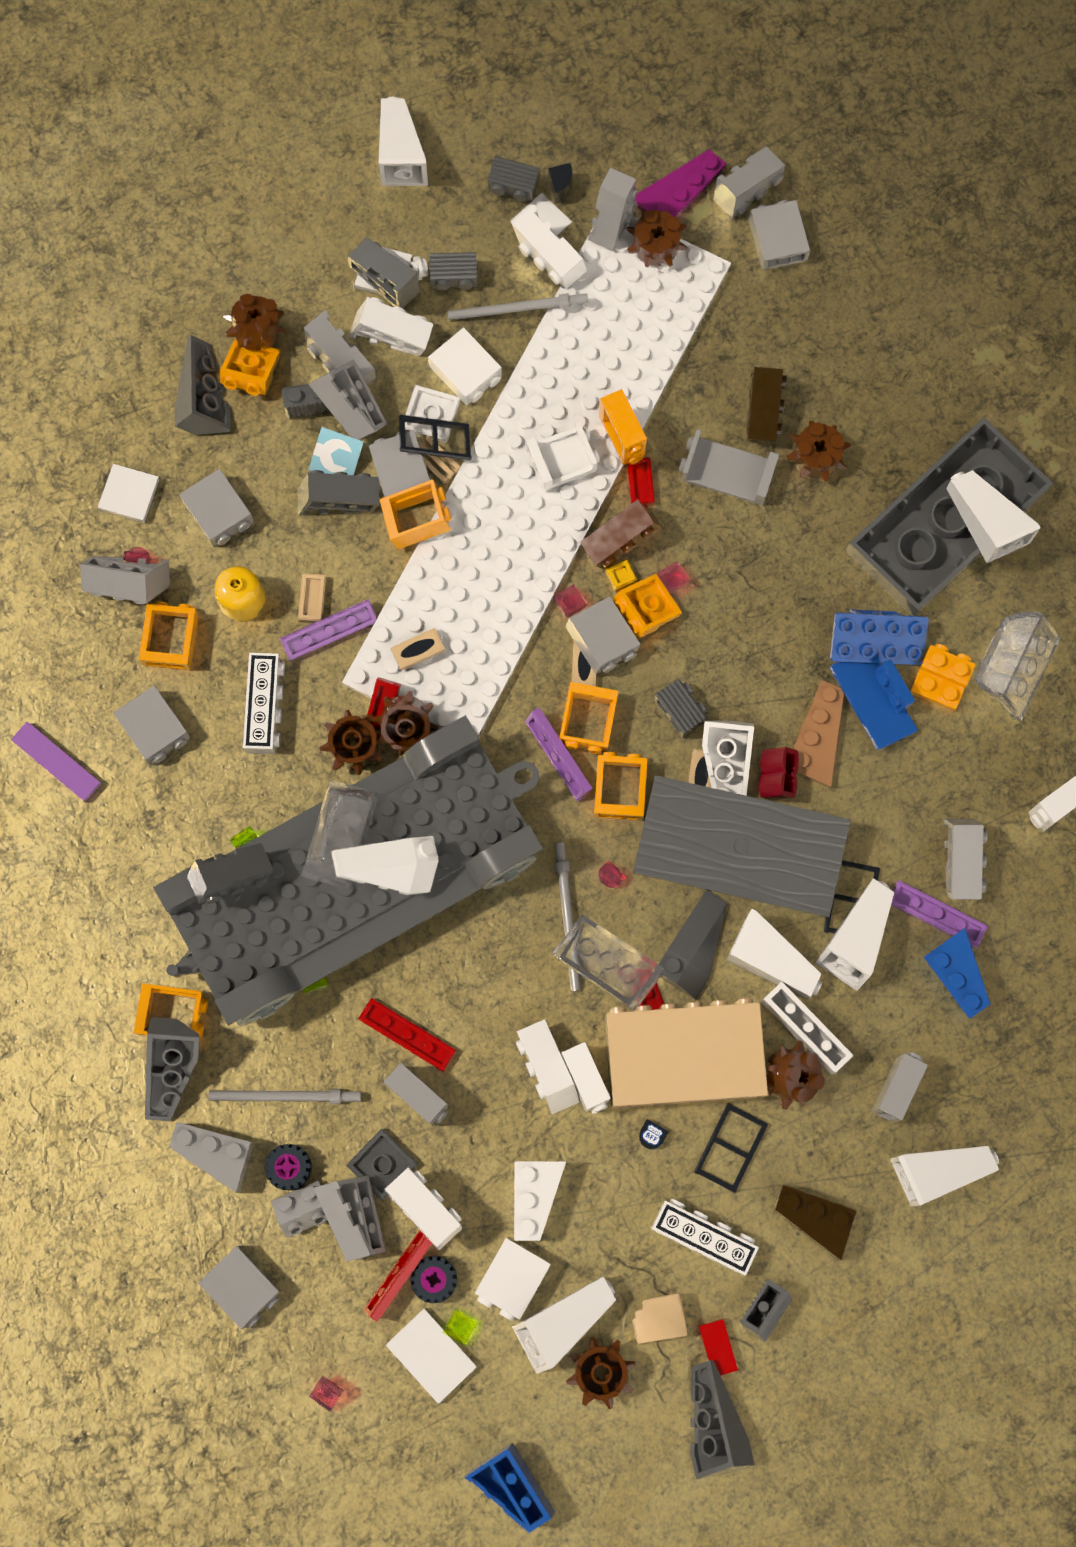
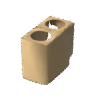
M680 1293L643 1300L642 1310L635 1311V1318L632 1321L637 1344L687 1336Z

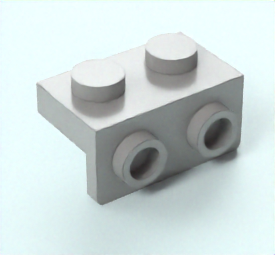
M319 1181L271 1201L278 1224L285 1237L298 1235L310 1227L321 1225L327 1221L313 1189L321 1186Z

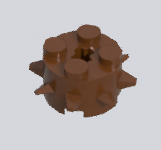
M651 209L642 211V216L635 227L626 228L634 236L633 244L627 249L628 253H637L639 259L645 263V267L650 265L661 266V263H665L669 267L673 266L672 260L676 257L678 251L688 249L686 245L680 242L681 234L687 228L686 224H680L678 218L669 214L668 210L658 211Z
M251 294L241 295L240 300L232 307L231 315L223 316L231 321V327L225 332V335L227 337H234L240 347L248 350L258 351L261 350L262 346L270 347L278 339V333L287 332L285 328L279 326V320L283 317L284 311L278 310L276 302L272 299L252 296Z
M809 421V426L800 435L791 433L790 437L796 443L794 451L787 455L786 458L789 461L796 462L797 469L801 472V478L806 476L811 478L820 477L825 483L828 482L829 475L837 468L847 469L841 457L843 452L851 447V444L844 442L843 436L836 430V425L831 427L819 422Z
M408 691L406 695L392 697L391 699L387 696L384 697L385 706L381 715L371 718V721L381 725V735L377 740L378 744L389 743L393 749L398 750L399 755H403L404 751H407L417 742L429 736L430 731L439 730L438 725L429 721V712L434 706L432 702L424 704L422 700L413 697L411 691ZM408 721L407 725H402V722Z
M345 710L344 717L338 719L336 724L326 722L324 726L329 732L328 743L322 745L320 751L332 753L334 758L332 769L334 771L343 767L354 769L357 775H361L363 767L368 766L373 761H382V758L377 753V740L381 733L375 732L372 725L373 721H371L374 715L370 714L362 719L360 716H352L349 710ZM351 739H356V742H358L356 746L350 745Z
M798 1041L793 1049H786L782 1044L781 1049L775 1051L769 1057L767 1062L771 1063L768 1065V1074H766L767 1090L770 1095L781 1099L782 1109L787 1110L793 1101L799 1102L803 1106L805 1102L811 1100L816 1095L818 1090L824 1087L825 1078L822 1075L820 1062L816 1054L804 1051L802 1041Z
M593 1336L590 1337L589 1349L585 1350L582 1354L570 1353L569 1357L576 1364L575 1374L567 1379L566 1382L568 1385H579L583 1392L582 1405L586 1406L593 1399L603 1400L608 1409H612L613 1398L619 1395L621 1391L633 1392V1388L627 1382V1371L636 1366V1362L624 1360L619 1354V1340H616L607 1347L599 1345ZM601 1365H603V1369L608 1368V1373L605 1374V1379L599 1380V1376L594 1377V1372Z

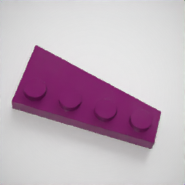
M709 149L637 193L635 198L637 201L636 207L640 211L651 209L658 211L668 210L669 214L678 218L726 168L727 163Z

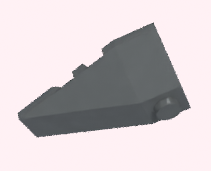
M706 890L654 971L655 975L694 1000L697 999L709 980L727 902Z
M151 1017L147 1032L145 1120L171 1121L184 1088L199 1058L200 1035L178 1019Z
M709 1360L691 1367V1400L694 1403V1418H691V1427H694V1443H690V1454L696 1479L736 1472L754 1466L749 1438L714 1361Z

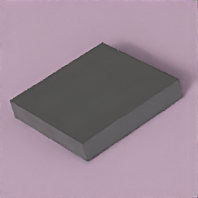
M381 1128L346 1166L357 1177L368 1175L372 1192L381 1201H384L388 1196L385 1188L407 1168L412 1171L418 1163Z

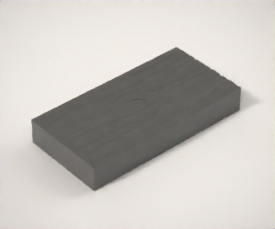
M986 418L979 421L849 543L845 551L911 616H917L981 555L976 542L946 489L952 476L962 471L966 474L973 470L1024 513L1038 502L1053 484Z
M655 775L633 873L805 913L830 917L851 819Z

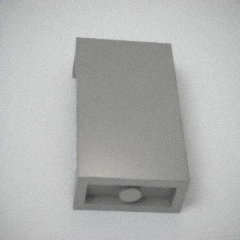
M697 429L695 436L689 437L686 450L690 451L688 458H683L679 468V471L683 472L681 481L763 506L779 454L770 452L769 457L765 458L700 438L701 430Z

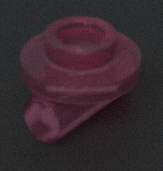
M134 547L129 551H124L123 559L126 562L138 563V558H146V563H150L149 552L142 547Z
M609 861L599 869L600 881L609 888L617 887L626 879V876Z

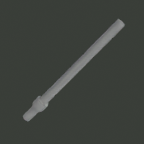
M566 293L559 294V297L451 310L448 311L449 320L559 306L560 309L570 308V305L588 303V294L569 295Z
M559 842L555 843L557 862L554 864L555 873L558 874L570 985L571 991H580L581 985L568 878L570 865L569 861L566 860L565 843Z
M330 1089V1091L209 1090L208 1097L209 1101H330V1104H341V1102H361V1091H341V1089Z

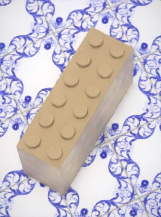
M751 998L739 999L735 1004L728 1005L727 1000L712 1001L710 1006H702V1002L687 1003L685 1008H677V1004L661 1005L662 1007L659 1010H652L651 1006H638L635 1011L626 1012L625 1007L611 1008L610 1013H606L605 1030L611 1108L762 1098L768 1096L760 1002L753 1003Z

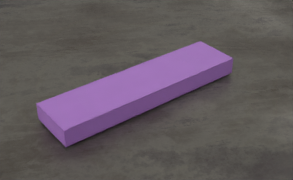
M366 599L280 637V641L291 661L374 624L377 617L369 599Z
M540 707L533 710L525 720V723L577 802L580 801L592 790V787L559 739Z
M28 721L12 737L11 740L84 802L101 785L96 778Z
M899 880L897 881L893 889L894 895L891 906L950 936H954L963 928H966L971 946L975 949L978 948L988 925Z

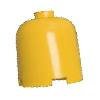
M233 566L223 570L217 577L214 586L215 597L224 615L238 622L249 621L259 615L258 613L266 602L265 591L255 573L242 566Z

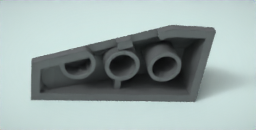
M192 335L187 339L175 402V427L194 435L229 432L231 430L230 407L228 403H224L221 393L224 391L222 384L218 383L215 371L218 368L211 345Z

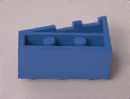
M963 928L924 956L925 960L969 1019L990 1005L966 928Z
M513 1443L470 1470L464 1477L482 1490L486 1497L492 1499L503 1508V1511L528 1533L550 1520L555 1513Z

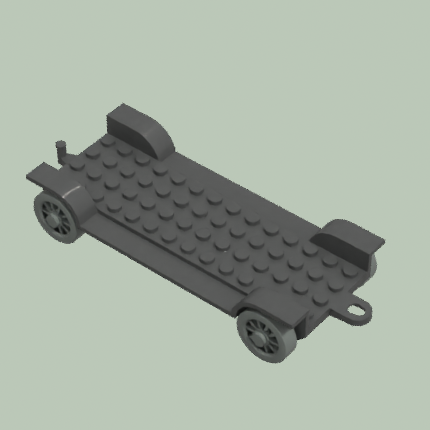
M465 715L417 742L404 753L401 759L237 848L262 844L273 868L268 882L256 887L254 884L245 887L244 891L236 895H231V893L222 895L220 900L208 904L207 901L201 904L198 903L187 878L191 867L161 882L153 888L166 912L172 917L189 949L177 965L171 964L167 967L168 975L179 978L184 975L202 973L216 999L214 1001L228 1026L234 1022H237L239 1026H244L261 1018L264 1019L271 1016L276 1010L287 1004L294 997V993L303 990L481 889L487 890L504 882H509L530 867L537 859L535 854L543 850L530 825H526L513 800L536 787L539 781L538 769L531 762L520 761L497 774L480 745L478 735ZM529 769L532 772V778L525 784L517 783L514 778L516 772ZM414 837H434L439 861L431 891L428 893L404 895L397 890L389 888L385 890L378 888V885L367 882L359 883L336 877L331 853L333 850ZM232 851L226 855H223V857L233 854L234 852ZM214 857L203 860V863L213 861Z

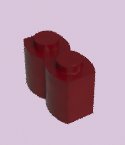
M789 747L764 749L760 760L762 772L758 785L760 798L771 801L794 799L797 793L798 750Z

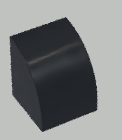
M571 163L548 168V181L555 204L563 201L571 191L573 174Z

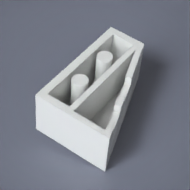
M533 204L512 222L520 244L518 246L519 250L524 256H531L534 259L533 262L541 271L545 269L549 273L550 279L556 285L560 283L567 289L587 271L583 258L563 237L560 239L550 230L553 226L548 220L543 223L539 219L537 209Z
M367 297L356 312L349 337L356 339L357 335L370 338L369 342L377 345L378 341L391 344V349L420 356L426 349L433 323L428 322L425 317L408 314L400 307L388 306L378 298Z
M545 1019L517 1031L520 1039L516 1042L521 1056L526 1054L529 1061L525 1063L531 1077H536L538 1084L535 1085L540 1099L545 1098L551 1114L579 1103L573 1080Z
M515 1161L514 1241H540L566 1162Z
M407 1168L385 1190L389 1198L394 1203L396 1202L404 1214L440 1250L462 1229L459 1223L462 1219L452 1208L447 1210L441 1204L444 1199L435 1189L430 1192L424 1184L427 1181L417 1170L413 1173Z

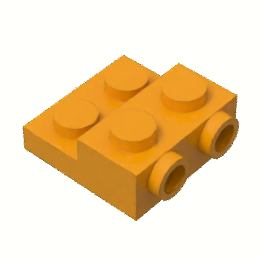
M234 339L220 369V384H223L229 390H235L236 388L246 390L252 396L266 395L273 380V371L280 358V349L262 346L261 350L258 351L248 350L240 347L238 341Z
M657 574L620 590L613 598L614 604L638 639L658 630L661 625L678 618L682 614V611Z
M935 644V647L930 645L910 689V693L955 712L976 664L972 663V658L965 654L959 653L956 656L948 653L949 648L944 645Z

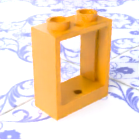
M620 389L600 398L599 418L622 464H635L645 456L647 437L623 390Z
M433 479L379 499L389 538L397 550L451 531L449 521L452 520V516L448 507H445L443 502L447 500L442 486L438 487ZM434 498L439 519L402 532L397 511Z
M161 601L147 604L139 661L143 666L191 671L199 617L193 606L188 604H179L178 607L169 606L168 603ZM155 614L188 618L183 655L149 651Z
M570 682L559 737L566 749L577 750L578 747L585 748L587 752L598 755L602 754V752H607L618 691ZM574 698L610 705L603 742L567 736Z
M604 752L603 755H598L593 818L643 821L647 758H642L640 754H628L627 757L618 756L615 752ZM604 765L640 767L638 806L601 804Z
M142 983L133 1032L135 1035L147 1037L155 994L196 999L191 1029L202 1038L204 1023H201L202 1013H206L208 1008V998H205V993L196 990Z

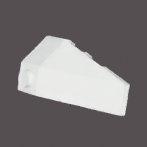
M705 721L702 748L711 788L747 795L754 723Z
M433 836L407 838L331 851L336 877L359 883L367 882L378 885V888L385 890L388 888L397 890L404 895L430 892L439 861Z

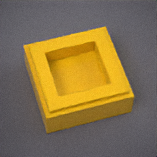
M627 559L605 569L615 592L637 583V578Z

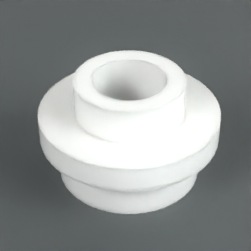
M415 256L413 262H410V267L418 272V280H422V277H427L428 274L427 262L425 258Z

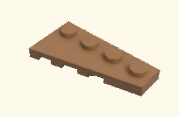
M822 680L793 749L798 750L799 767L796 774L830 788L844 692L840 687Z

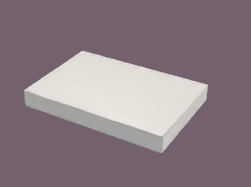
M425 1309L416 1315L386 1344L390 1351L438 1404L477 1367Z

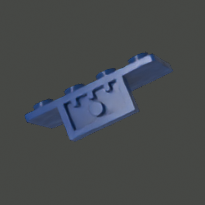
M850 609V613L836 612L830 660L835 662L883 663L891 659L894 664L921 665L924 660L929 619L926 616H906L896 611Z
M891 659L883 662L881 665L879 663L837 662L830 666L831 672L877 750H881L917 731V727L906 710L915 702V699Z

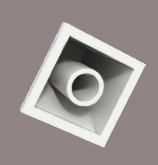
M398 97L381 98L379 169L382 186H428L426 158L405 99Z
M973 470L966 474L962 471L951 477V481L946 489L986 563L1031 543L1040 530V526L1036 521Z
M874 878L871 880L815 962L856 991L872 975L894 895V892L889 889L887 884Z
M751 909L726 961L776 985L783 982L793 993L809 999L812 994L817 995L822 985V982L819 981L821 973L756 910Z
M989 1146L905 1154L890 1158L910 1206L925 1204L999 1170L997 1166L999 1164L998 1156L993 1149L990 1150Z
M604 1277L591 1282L512 1326L536 1374L553 1368L616 1301L614 1288Z

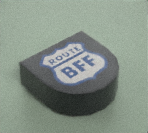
M646 1119L639 1133V1141L646 1149H656L664 1142L669 1131Z

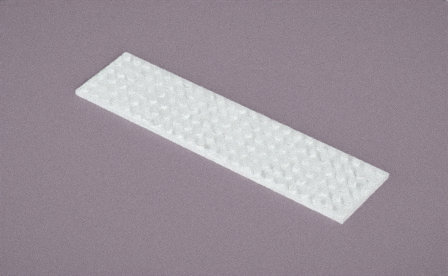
M634 217L631 225H626L614 251L589 241L587 237L579 252V255L584 260L587 271L567 289L561 285L555 297L566 293L569 295L587 293L588 303L570 305V308L560 309V306L548 308L471 448L472 459L470 461L464 460L446 493L447 500L443 502L444 506L448 507L452 516V520L449 521L451 531L419 542L343 679L342 684L371 699L378 677L402 684L399 696L406 695L408 691H411L413 697L422 700L424 704L432 702L434 706L429 712V721L438 725L439 729L466 715L479 737L581 547L580 542L588 534L624 466L599 418L600 398L622 389L642 430L644 429L725 278L731 262L680 239V242L686 245L688 249L678 251L676 257L672 260L673 266L669 267L665 263H661V266L650 265L645 267V263L639 259L637 253H628L627 251L633 244L634 236L626 228L635 227L639 220ZM580 421L582 428L586 427L589 432L591 441L588 442L591 449L595 448L598 453L600 462H597V471L543 491L526 451V440L535 437L536 442L572 429L575 427V423ZM437 511L431 521L439 519ZM435 628L445 648V652L401 671L391 651V647Z

